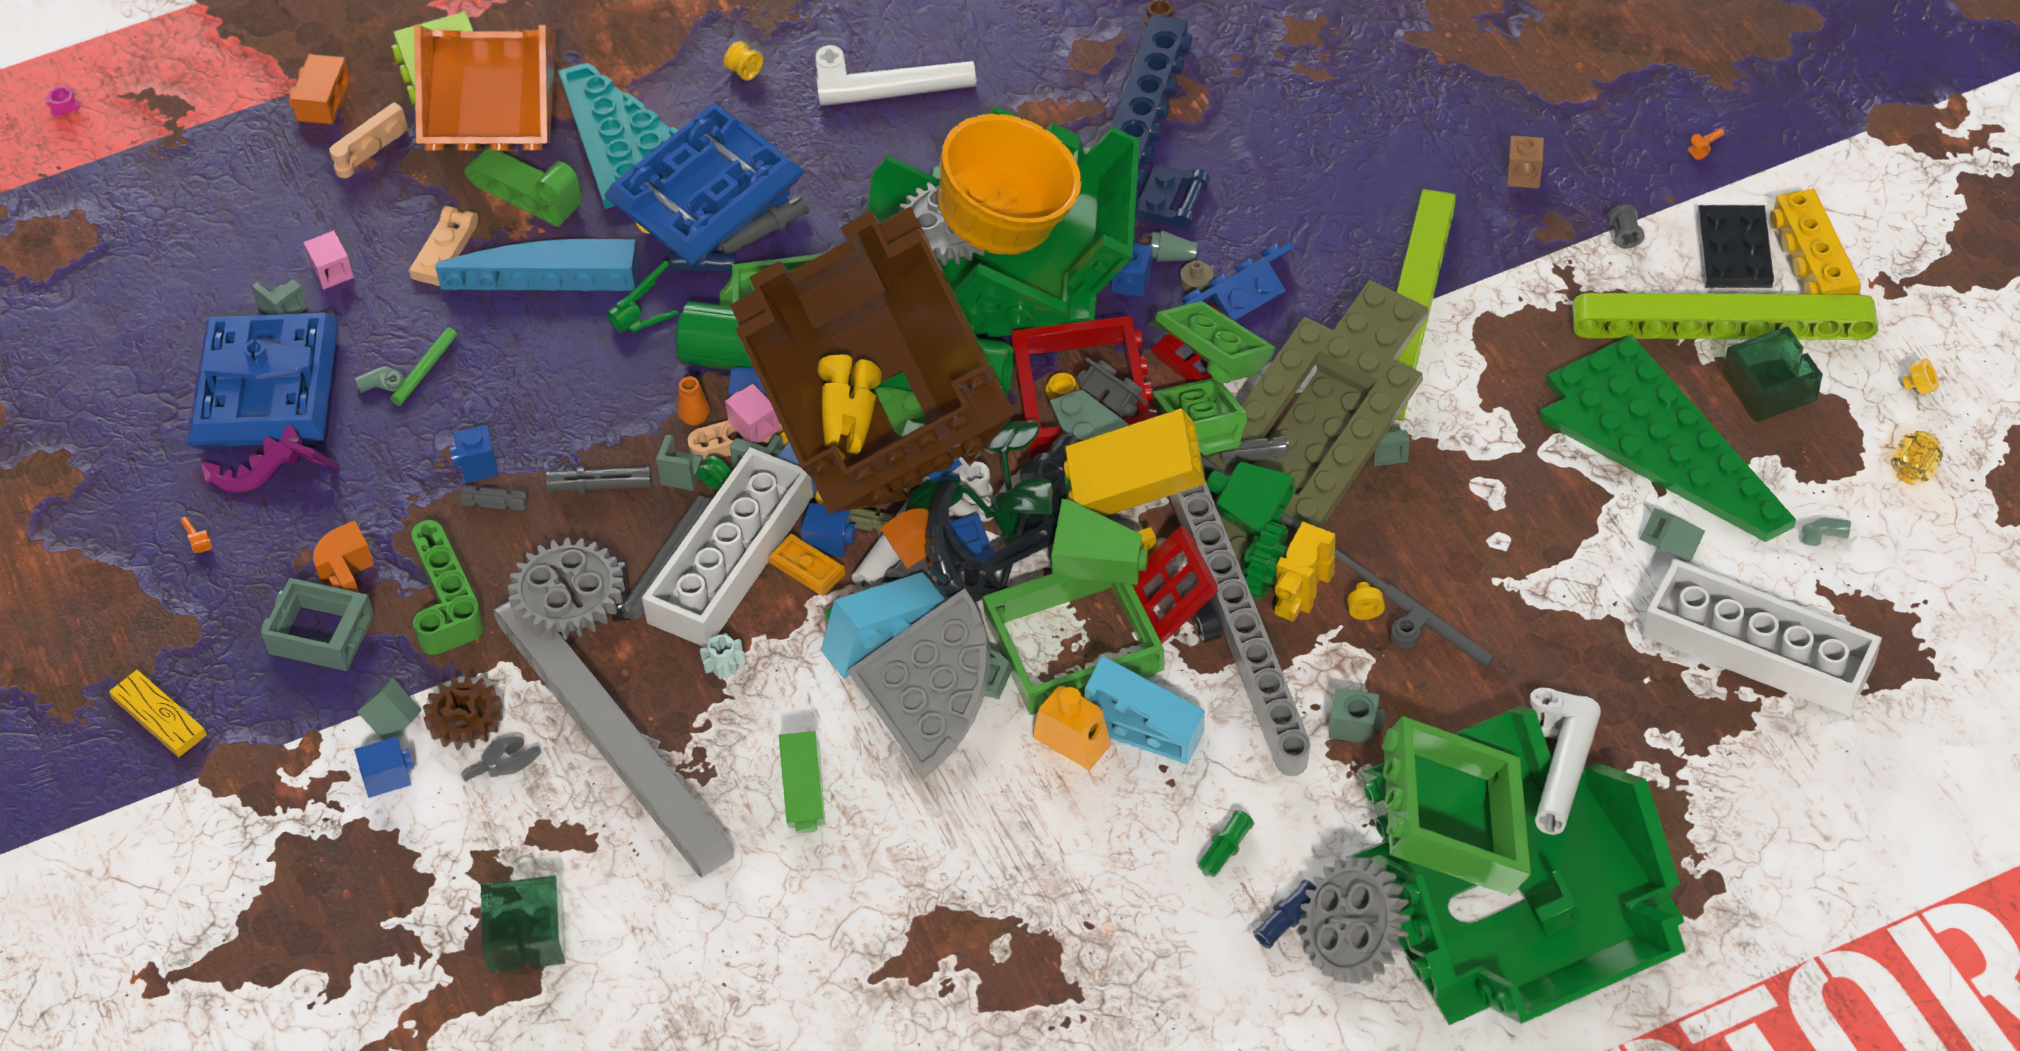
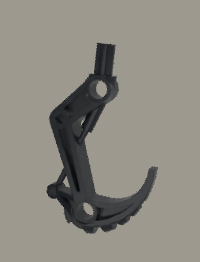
M1063 431L1046 453H1039L1033 461L1025 463L1020 471V481L1042 478L1041 469L1044 473V478L1050 480L1053 486L1051 515L1018 513L1017 517L1020 520L1016 532L974 558L959 545L950 526L949 506L952 495L958 485L953 481L943 483L931 505L925 529V539L927 540L925 556H929L930 560L927 567L930 576L937 577L936 588L941 595H947L951 598L965 588L974 603L978 602L985 595L1009 588L1007 583L1014 563L1054 544L1062 499H1066L1065 470L1063 466L1064 461L1067 460L1065 446L1077 443L1078 439L1074 435H1069L1066 431ZM1005 568L999 583L992 574ZM962 571L965 574V583H963L961 578Z

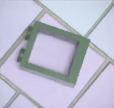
M289 578L284 590H281L276 597L275 608L270 617L266 618L262 624L261 637L264 639L268 653L271 655L348 671L375 615L367 594ZM301 607L343 616L329 644L288 635Z

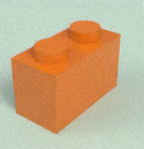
M308 55L304 67L302 66L299 70L296 87L290 91L289 104L294 109L297 121L334 123L351 81L345 58Z

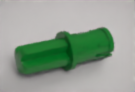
M1235 810L1222 831L1213 835V843L1198 862V868L1202 871L1203 875L1216 877L1228 859L1239 852L1238 845L1254 825L1253 819L1247 813Z

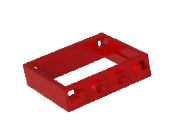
M1132 316L1011 331L1014 365L1024 421L1035 419L1039 424V433L1036 439L1028 446L1030 459L1035 458L1041 452L1046 453L1062 433L1059 426L1041 428L1029 359L1031 354L1125 343L1131 379L1142 388L1140 395L1147 403L1153 402L1150 381L1144 382L1143 375H1147L1145 355H1139L1138 349L1142 348L1140 328L1134 329ZM1138 401L1136 403L1138 416L1121 419L1129 425H1133L1157 417L1156 409H1149V404L1145 406Z

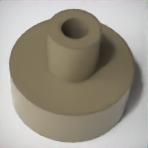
M1195 260L1182 268L1180 284L1185 292L1189 294L1199 288L1201 293L1211 288L1208 283L1214 279V274L1208 264Z

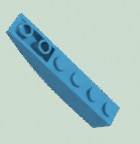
M563 239L508 245L469 253L437 262L435 268L441 290L633 291L637 284L640 259L636 239Z

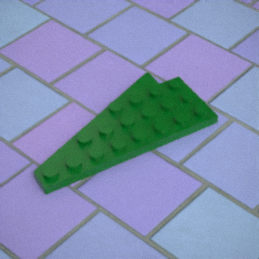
M1632 335L1547 375L1546 384L1560 401L1540 410L1539 420L1542 423L1764 542L1795 527L1796 518Z

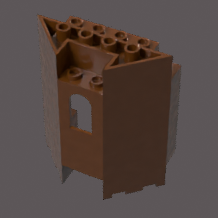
M911 206L881 223L872 211H869L840 227L847 239L846 242L791 272L780 261L749 277L755 289L754 292L730 304L739 324L735 328L801 468L812 478L828 514L908 500L904 488H913L919 485L925 476L933 472H942L949 469L954 464V461L961 457L970 467L1015 414ZM830 355H849L852 357V368L861 359L871 361L882 371L880 384L904 372L924 413L925 424L903 437L899 436L894 431L875 390L871 389L870 391L876 395L870 427L861 451L858 454L847 452V435L842 434L837 446L825 447L822 420V387L825 383L830 382L824 381L818 375L819 360ZM851 372L848 381V385L850 386V394L853 391V385L851 384Z

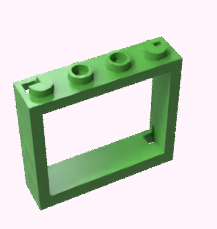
M1052 573L983 596L984 618L1001 654L1010 662L1013 668L1011 676L1030 715L1038 713L1041 705L1058 686L1074 687L1085 698V687L1096 666L1032 686L1003 623L1112 588L1143 649L1112 661L1144 678L1151 677L1164 670V648L1132 584L1053 577Z
M1402 716L1392 728L1387 730V734L1383 738L1384 743L1381 745L1385 758L1383 777L1386 779L1387 794L1385 797V807L1388 810L1386 833L1389 834L1390 855L1511 896L1531 875L1520 757ZM1415 755L1488 780L1494 853L1419 827Z

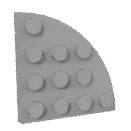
M964 588L847 670L923 778L938 768L954 752L968 733L981 708L990 671L989 642L984 622L977 606Z

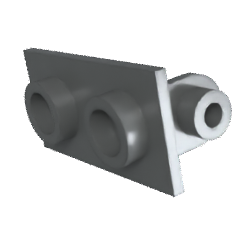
M1088 357L1085 358V361L1091 367L1088 371H1081L1077 377V382L1080 383L1081 389L1099 401L1106 391H1109L1110 393L1103 403L1121 417H1132L1137 411L1136 403L1138 401L1145 406L1148 404L1140 395L1142 388L1126 377L1122 382L1114 376L1116 370L1103 360L1096 364Z

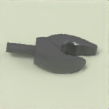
M521 737L503 738L493 743L481 755L483 764L462 773L461 776L464 782L485 772H488L490 777L517 773L530 765L541 754V749L536 746L526 751H520L516 755H509L524 745V739Z

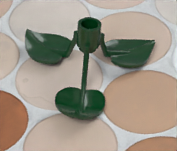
M1037 420L1007 423L986 447L988 451L1001 450L1000 455L1006 492L999 493L991 499L990 507L968 485H961L962 481L959 476L948 475L931 479L921 485L910 497L906 511L917 508L930 511L933 500L943 483L953 481L958 487L952 495L949 507L959 502L963 497V493H966L982 509L986 518L993 517L998 532L1002 535H1010L1016 532L1020 520L1017 517L1018 513L1051 515L1053 486L1050 480L1046 478L1027 479L1019 482L1012 489L1007 457L1009 450H1022L1036 439L1039 433Z

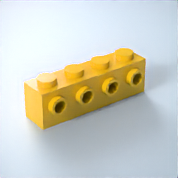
M1815 188L1776 195L1774 209L1770 211V221L1772 227L1778 229L1781 235L1783 250L1785 253L1790 254L1796 277L1801 278L1805 294L1859 295L1861 282Z

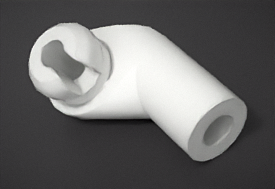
M986 496L981 498L990 507L992 497ZM962 498L955 505L949 507V511L959 518L978 513L981 522L993 519V517L986 518L984 512L977 504L970 505Z

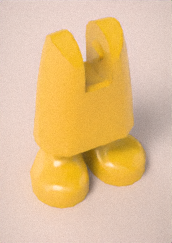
M839 354L823 357L818 362L817 372L820 378L830 382L825 383L822 387V420L825 447L837 446L840 435H847V452L858 454L867 437L875 405L876 395L870 390L876 388L881 383L882 371L873 362L862 359L857 361L852 368V357L849 355ZM850 372H851V384L853 385V391L851 392V394H850V386L848 385Z

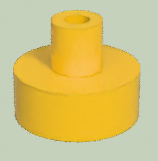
M1927 358L1911 363V374L1904 376L1902 379L1907 390L1916 387L1922 395L1939 389L1936 370Z
M1367 582L1357 584L1356 590L1351 592L1347 598L1349 613L1355 619H1373L1381 615L1385 609L1382 592L1377 588L1370 587V584Z

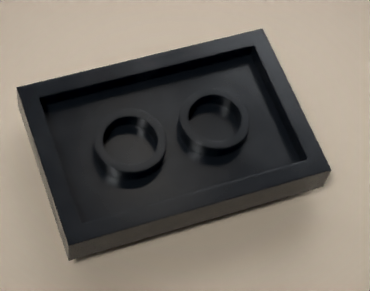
M1698 205L1697 221L1705 288H1772L1774 274L1765 205Z

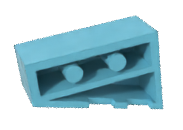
M923 572L835 599L821 651L842 678L845 679L850 676L847 672L848 669L943 604L946 599Z
M1101 656L1085 687V699L1102 709L1109 738L1188 765L1204 733V710L1114 661Z

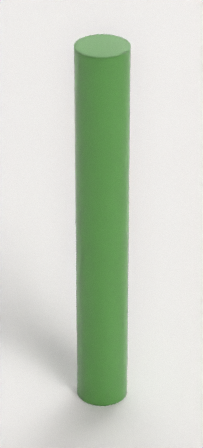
M447 327L397 388L390 397L394 404L401 406L457 337L454 329Z

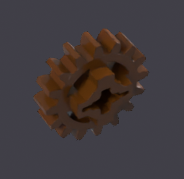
M466 676L463 683H458V680L453 677L451 678V686L446 687L440 683L438 685L440 693H429L430 704L423 705L425 713L423 719L433 740L440 738L442 747H447L451 742H454L456 750H460L463 743H468L471 749L475 748V740L479 738L484 742L489 741L487 732L497 733L499 730L497 722L503 721L501 710L503 706L500 695H497L493 685L486 687L485 680L482 678L474 684L470 676Z

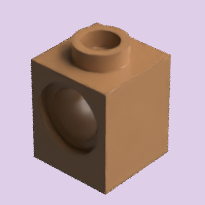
M1511 136L1507 186L1540 188L1544 138Z

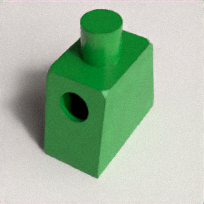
M1245 462L1237 464L1231 477L1214 470L1207 481L1209 491L1220 495L1217 501L1219 514L1252 538L1255 535H1261L1262 530H1265L1266 524H1270V521L1279 523L1297 489L1294 476Z

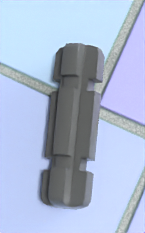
M1285 436L1273 437V441H1268V438L1241 441L1238 448L1221 451V459L1223 463H1234L1239 458H1242L1243 462L1270 459V455H1275V458L1287 457L1289 455V442Z
M465 485L461 489L460 501L464 506L475 507L477 503L479 507L507 510L508 507H511L513 511H525L528 504V496L525 491L512 490V493H509L508 489L481 487L480 490H477V486Z

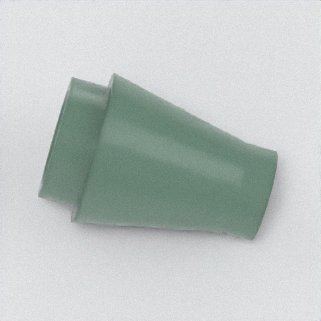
M1163 230L1160 233L1152 232L1149 246H1153V259H1155V262L1195 261L1197 242L1186 240Z

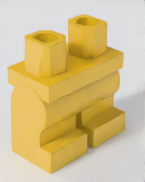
M1302 522L1288 547L1286 558L1281 557L1277 563V583L1275 586L1277 604L1275 606V615L1289 621H1295L1300 610L1310 613L1313 607V600L1317 595L1319 580L1329 583L1334 575L1335 533Z

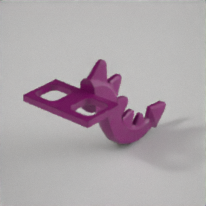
M289 425L285 428L279 442L270 437L264 439L263 455L253 454L249 457L251 471L241 465L238 467L237 477L234 478L231 469H228L221 475V466L208 462L201 464V470L206 484L214 483L226 492L245 493L262 486L282 464L296 463L298 455L308 461L335 470L338 469L339 465L318 451L302 446V439L299 438L295 428Z

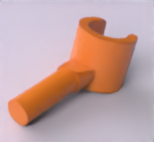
M1719 128L1704 137L1700 134H1694L1691 138L1693 145L1689 146L1688 151L1696 160L1705 158L1711 151L1709 144L1723 136L1724 130Z
M183 517L180 522L188 534L193 553L212 550L208 531L197 532L189 518Z

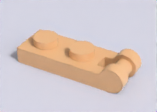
M393 102L330 147V155L335 162L334 169L338 177L348 178L352 176L356 166L408 131L401 106Z
M446 205L441 212L438 224L409 269L411 279L440 286L435 268L436 263L459 257L477 227L478 214L471 211L458 212L457 208ZM455 224L460 225L458 229L453 228Z

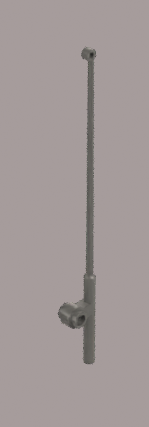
M1200 454L1203 465L1212 471L1216 470L1231 477L1229 473ZM1283 513L1281 520L1298 531L1301 524L1286 513ZM1335 548L1334 555L1338 561L1381 590L1384 597L1409 613L1406 617L1397 619L1391 628L1390 639L1398 649L1408 650L1413 648L1419 640L1420 632L1427 626L1485 668L1491 664L1494 659L1492 654L1394 585L1386 584Z

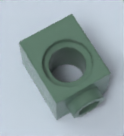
M1336 688L1330 715L1329 738L1373 745L1375 731L1382 732L1385 718V710L1379 709L1380 694Z

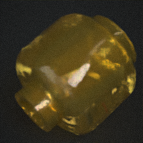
M1915 431L1914 433L1904 435L1890 458V463L1896 472V477L1909 485H1914L1916 482L1925 483L1930 481L1944 456L1938 439L1924 431Z

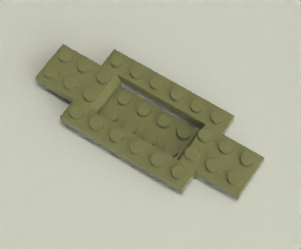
M1371 280L1366 283L1334 330L1304 316L1241 405L1247 413V422L1241 441L1263 439L1317 363V372L1268 440L1273 441V437H1287L1289 455L1275 458V455H1270V459L1254 460L1252 465L1294 476L1297 489L1284 513L1300 524L1305 522L1319 528L1323 527L1423 381L1422 372L1397 360L1429 315L1428 307ZM1220 452L1205 456L1230 475L1234 472L1237 464L1242 462V458H1239L1234 463H1223ZM1202 464L1204 479L1207 484L1213 471ZM1218 495V496L1216 497V499L1214 500V504H1215V506H1216L1217 511H1218L1217 501H1218L1220 495ZM1219 514L1243 572L1244 557L1254 538ZM1280 519L1278 524L1288 528L1289 525ZM1210 542L1204 543L1206 545H1214V543Z

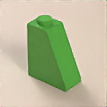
M1062 499L1052 549L1053 577L1138 585L1140 571H1146L1148 564V550L1142 549V534L1069 499Z
M816 731L780 734L778 737L786 823L788 828H795L796 833L817 831L818 825H825L826 822L820 745Z

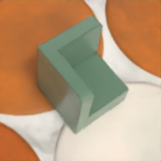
M291 280L286 285H279L271 292L267 291L257 282L251 286L257 306L268 315L300 314L308 308L302 288L294 280Z
M1398 426L1389 429L1371 455L1374 466L1408 462L1410 440L1407 430H1401Z
M672 435L665 436L656 458L661 485L694 491L699 479L697 469L700 465H704L703 457L676 452L674 437Z
M1654 508L1639 540L1690 562L1702 540L1705 530L1673 514Z
M392 678L370 696L357 713L382 740L395 737L410 725L421 712V709Z

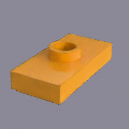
M792 533L769 555L770 564L822 597L846 574L843 565Z

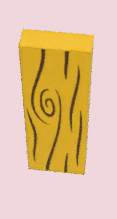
M138 670L109 691L111 698L178 758L207 736L205 729Z

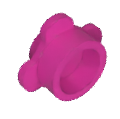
M66 86L53 88L45 98V103L51 107L50 113L54 117L69 114L72 111L78 110L81 106L80 101L74 97L75 91Z

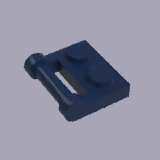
M1154 164L1135 208V218L1181 229L1189 228L1194 218L1192 213L1201 191L1209 183V174L1201 169L1189 172ZM1182 186L1188 187L1189 189L1181 208L1174 211L1173 208Z

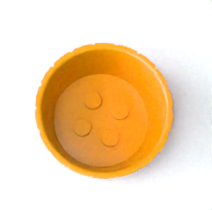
M1004 114L978 115L977 117H971L962 121L958 126L956 125L944 141L940 157L941 174L937 193L939 209L948 227L959 238L975 248L1002 255H1015L1023 251L1032 250L1048 238L1052 229L1069 213L1079 196L1081 175L1072 153L1054 134L1031 121Z

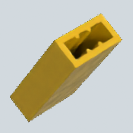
M1183 409L1065 446L1067 460L1064 461V469L1068 479L1071 481L1072 491L1068 493L1069 500L1102 516H1108L1205 485L1195 423Z

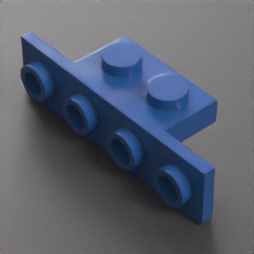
M1292 242L1283 247H1280L1278 243L1261 252L1263 258L1254 263L1253 259L1250 258L1235 267L1237 273L1228 278L1224 273L1210 281L1208 284L1211 288L1201 293L1198 288L1182 298L1183 305L1199 301L1205 302L1213 298L1220 311L1234 321L1240 319L1286 291L1270 264L1285 256L1294 248Z

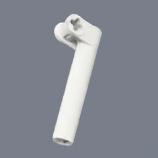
M832 45L824 46L816 53L817 88L820 106L976 86L973 61L846 74L844 54L839 47Z
M962 457L959 458L962 465L948 475L959 476L962 481L961 485H968L980 499L986 496L993 498V488L988 483L990 471L987 465L974 461L969 467ZM925 476V477L923 478V481L917 486V488L914 490V492H915L921 485H923L925 482L929 481L930 479H929L927 476ZM963 493V500L970 505H976L966 493ZM909 499L906 501V503L903 505V507L896 516L906 511V506ZM884 534L881 535L852 575L853 582L863 591L880 586L885 579L884 574L889 568H894L900 560Z
M1538 688L1530 694V704L1532 709L1536 710L1539 722L1544 720V724L1541 726L1544 737L1555 738L1558 741L1536 814L1535 824L1542 832L1555 835L1561 833L1566 826L1601 710L1598 703L1589 697L1558 692L1551 688ZM1546 699H1549V705H1545Z

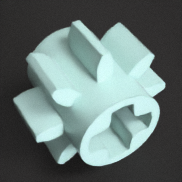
M727 633L713 638L709 637L708 648H700L705 673L713 671L719 679L738 675V664H746L741 640L733 641Z

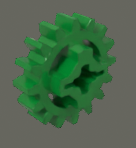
M1270 521V524L1267 523L1265 530H1262L1261 535H1255L1250 548L1246 551L1242 573L1247 576L1245 581L1252 597L1262 600L1263 597L1267 596L1268 590H1271L1272 585L1276 586L1277 563L1281 557L1286 558L1289 547L1286 545L1289 529L1284 525Z

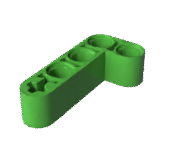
M486 147L464 169L468 180L479 189L555 226H561L582 204L577 175L569 165L561 161H556L544 173L501 151L490 150V147Z
M432 520L416 524L411 533L418 560L439 604L419 612L414 618L413 625L422 651L430 655H437L479 638L484 631V623L478 602L441 525Z

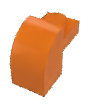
M917 508L905 511L880 527L887 541L907 569L927 557L925 556V545H927L925 529L929 514L927 509Z
M355 520L324 535L317 543L313 553V561L321 585H331L334 588L357 593L359 591L352 575L374 566L368 544Z

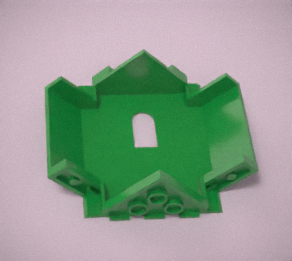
M996 106L988 112V114L1015 116ZM1051 123L1044 129L1062 141V144L1072 153L1080 170L1081 190L1069 213L1058 222L1043 243L1027 252L1023 251L1015 255H1002L984 250V255H979L976 252L972 253V261H969L964 256L960 257V264H956L953 259H949L946 265H942L941 259L937 258L975 334L988 333V337L1011 335V331L1016 329L1095 320L1096 295L1133 256L1140 139L1111 126L1093 147L1083 148L1080 136L1054 123ZM886 155L871 173L866 213L872 211L880 223L899 213L900 204H907V195L916 197V188L926 191L928 190L927 183L929 182L935 187L939 186L940 166L933 167L929 175Z
M1520 705L1453 733L1520 757L1531 875L1518 888L1525 901L1477 922L1464 923L1456 920L1450 914L1448 904L1458 894L1479 885L1390 855L1389 834L1386 833L1388 810L1385 807V797L1387 794L1386 779L1383 777L1385 762L1362 771L1366 781L1363 784V790L1369 803L1374 805L1377 818L1374 820L1380 837L1385 839V841L1349 856L1372 859L1374 863L1386 865L1385 872L1396 874L1393 884L1403 885L1404 889L1398 895V899L1408 900V904L1401 909V914L1410 916V920L1401 923V928L1408 932V936H1399L1397 941L1403 947V952L1410 961L1416 978L1424 984L1448 1025L1488 1008L1523 1024L1686 952L1678 925L1685 923L1684 918L1671 899L1673 888L1680 885L1646 778L1600 763L1590 765L1583 769L1564 830L1559 834L1551 835L1542 832L1536 826L1535 818L1552 762L1536 710ZM1415 755L1419 827L1494 853L1488 780ZM1559 869L1583 921L1547 937L1530 903L1529 897L1556 884L1551 872Z

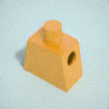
M1058 686L1039 708L1033 738L1090 771L1111 746L1102 709L1083 698L1078 689Z

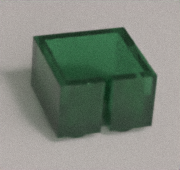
M1789 326L1727 347L1722 374L1756 422L1810 404L1818 399L1823 373L1808 353L1803 354L1804 347Z
M556 875L480 884L482 951L489 973L524 969V962H530L531 968L566 964L563 898Z

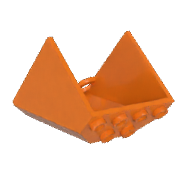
M414 25L416 144H425V150H444V144L457 145V150L480 151V145L490 144V150L512 151V144H522L523 150H542V144H550L556 31L546 25H539V30H523V32H461L457 30H430L421 25Z

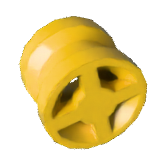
M742 41L731 45L724 56V66L730 71H737V75L747 81L753 79L760 72L764 61L761 53L756 50H750V47Z

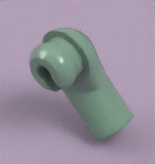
M384 366L354 378L360 394L375 387L393 392L404 381V377L399 371Z
M1822 517L1806 523L1801 532H1804L1802 543L1804 545L1819 546L1822 535L1849 538L1851 521Z

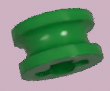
M709 456L704 462L705 465H700L697 469V475L709 488L720 490L724 481L727 480L732 472L721 459Z

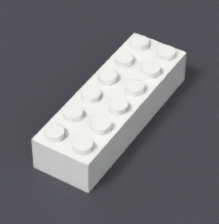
M750 447L642 597L647 624L708 648V638H713L719 634L769 562V555L782 543L814 497L811 477L797 465Z
M1677 559L1673 560L1647 610L1643 637L1849 717L1876 662L1882 637Z

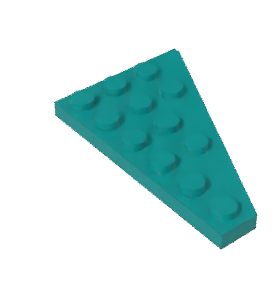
M586 63L558 70L559 78L604 209L614 207L615 205L604 196L609 187L678 130L674 127L670 129L659 120V116L656 113L647 110L644 104L628 92L624 94L613 86V81L607 76L599 74L598 70L591 64Z

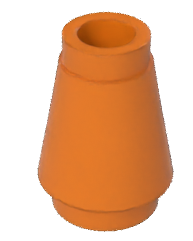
M685 377L679 382L677 415L688 425L701 424L706 420L710 412V404L699 381L695 377Z

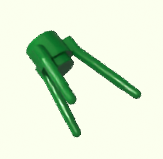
M664 261L626 298L607 311L608 319L618 332L623 333L629 329L632 334H635L644 327L677 316V310H672L642 321L638 320L642 313L636 302L656 284L655 279L669 266V261Z

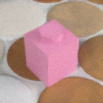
M335 231L303 242L310 265L323 290L354 278L348 256Z
M754 384L734 393L725 401L728 422L747 442L760 443L780 430L779 420L769 399Z

